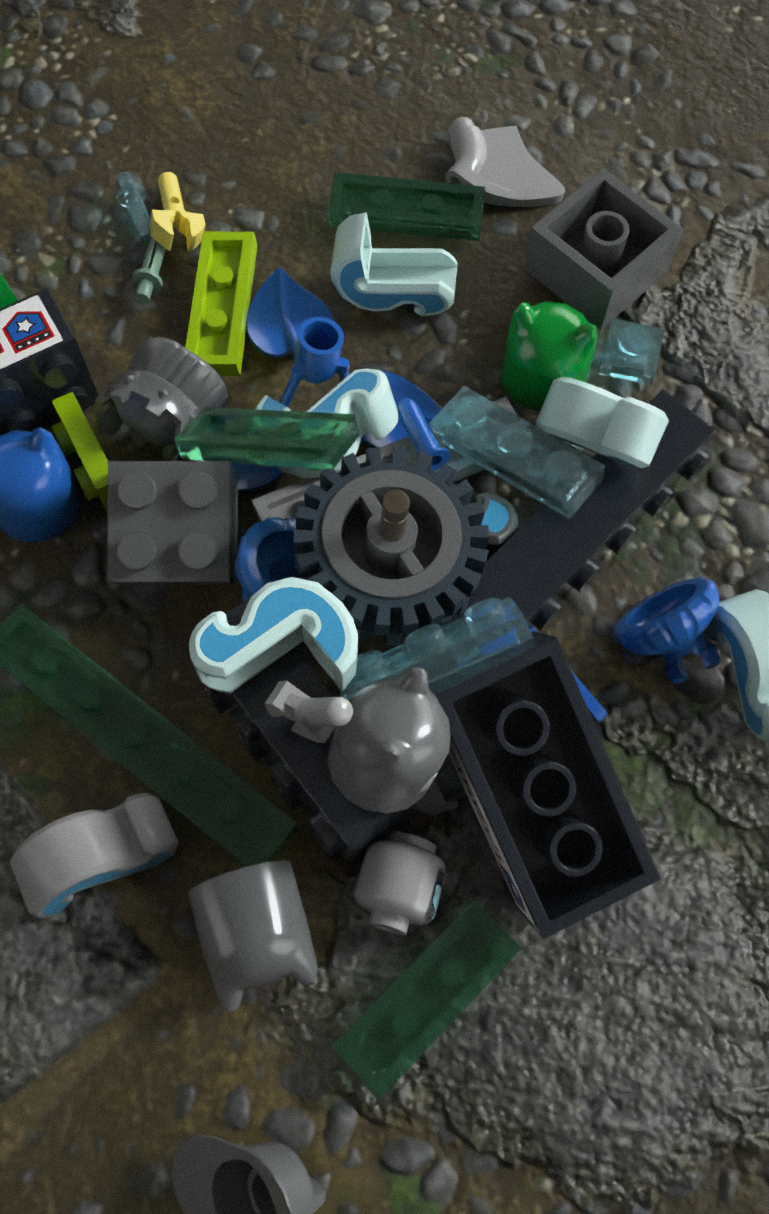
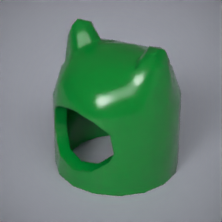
M544 301L534 306H530L526 302L520 303L513 310L500 376L505 391L515 402L530 410L541 411L553 380L560 377H568L586 382L598 339L596 326L588 323L583 313L564 303Z

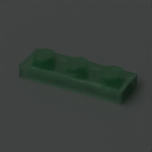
M334 172L327 211L328 226L338 227L349 216L367 212L369 228L372 231L479 241L485 187Z
M204 407L174 440L182 459L230 461L232 463L257 464L261 467H303L313 471H322L324 469L334 470L360 436L355 414Z
M473 901L332 1047L373 1093L381 1099L522 948Z

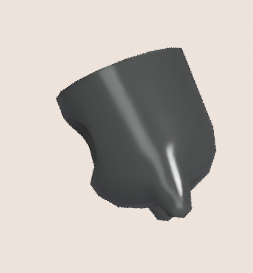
M410 667L401 677L388 678L371 684L353 695L349 700L353 708L351 720L344 726H336L330 740L327 763L332 781L346 799L364 810L387 814L411 807L424 797L449 752L451 736L449 719L436 696L428 688V673L422 668Z
M279 860L247 866L206 880L188 891L204 960L211 976L216 997L228 1013L239 1009L245 991L269 985L287 976L295 978L303 987L315 984L318 970L317 961L290 861Z

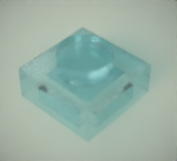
M612 318L599 374L652 385L657 372L664 329Z

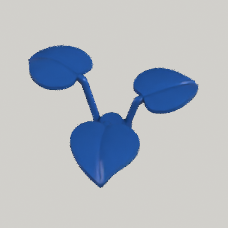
M281 267L277 268L266 279L253 298L247 316V335L252 345L267 357L281 358L290 353L293 354L294 366L292 367L291 377L279 403L289 407L302 379L309 383L318 384L332 378L336 373L339 375L340 382H342L349 376L350 362L348 359L340 357L344 334L341 327L334 321L328 307L317 296L297 284ZM382 371L389 382L396 407L401 399L411 398L419 406L429 427L448 420L439 405L415 384L399 375ZM225 410L218 413L214 418L206 422V426L201 432L202 440L196 442V461H230L238 471V493L265 488L274 483L284 473L272 463L254 425V414L248 411ZM398 417V423L385 438L375 440L372 434H367L361 437V442L370 448H381L408 437V434Z

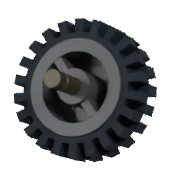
M380 447L366 449V462L359 464L354 453L342 457L341 471L337 473L331 465L320 473V486L318 487L313 483L309 485L304 493V506L299 505L296 512L294 557L297 577L318 582L338 598L352 616L356 629L361 631V641L373 643L375 634L387 635V645L401 644L402 635L412 634L413 640L416 642L426 639L429 629L434 626L438 632L442 631L450 625L452 616L455 613L460 616L467 608L471 595H474L486 564L489 551L486 550L489 540L488 525H482L485 511L481 501L471 504L470 501L474 489L466 479L456 486L453 483L456 470L444 463L438 472L430 469L433 456L421 451L416 464L405 461L407 448L393 447L392 460L381 459Z

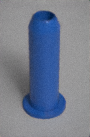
M411 398L401 399L397 403L399 419L418 456L420 451L432 455L430 469L433 471L440 469L444 463L448 462L450 458L449 451L446 448L439 447L417 403Z

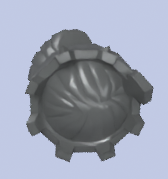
M158 336L155 338L148 337L147 340H143L140 344L136 345L132 361L127 370L119 372L116 379L110 380L109 388L96 398L95 402L101 408L106 404L109 407L104 412L100 411L95 415L94 430L98 434L114 436L121 430L120 426L125 423L133 432L130 442L137 447L143 449L149 442L163 447L162 458L166 461H176L180 451H182V458L190 461L194 444L202 440L201 432L206 426V422L214 418L226 406L228 400L227 387L219 374L207 362L187 348L182 347L176 341Z

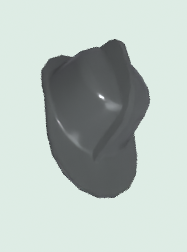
M197 1134L184 1140L174 1154L172 1179L175 1195L184 1214H314L326 1199L325 1187L309 1177L298 1155L283 1143L266 1141L241 1147L216 1136Z

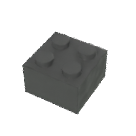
M602 168L531 227L524 269L569 306L583 313L585 318L599 330H602L669 271L684 229Z
M108 461L107 582L121 586H238L235 568L238 552V471L230 461Z

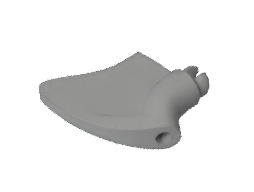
M467 117L456 118L449 125L448 135L451 138L450 147L455 163L446 173L445 179L453 191L478 202L508 207L545 206L559 203L563 199L565 187L529 154L523 144L517 126L480 130Z

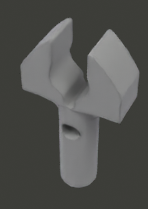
M279 681L265 702V707L272 717L284 716L292 721H296L291 731L317 743H325L335 726L346 725L353 715L352 705L347 699L343 697L311 698L288 681Z

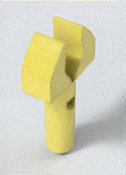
M164 172L158 178L163 210L152 209L149 224L151 237L170 251L174 237L173 227H176L178 232L186 237L188 252H191L202 241L205 229L203 214L190 213L184 210L176 175L171 172Z

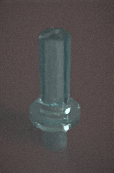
M122 172L117 176L120 189L116 194L117 201L121 206L127 207L139 240L143 243H149L152 237L149 227L150 217L143 202L147 196L145 187L142 184L134 183L130 172Z

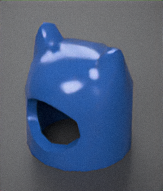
M41 427L34 429L33 432L14 430L0 435V529L9 537L24 542L46 541L60 535L75 521L81 509L82 498L80 486L63 451L52 433Z

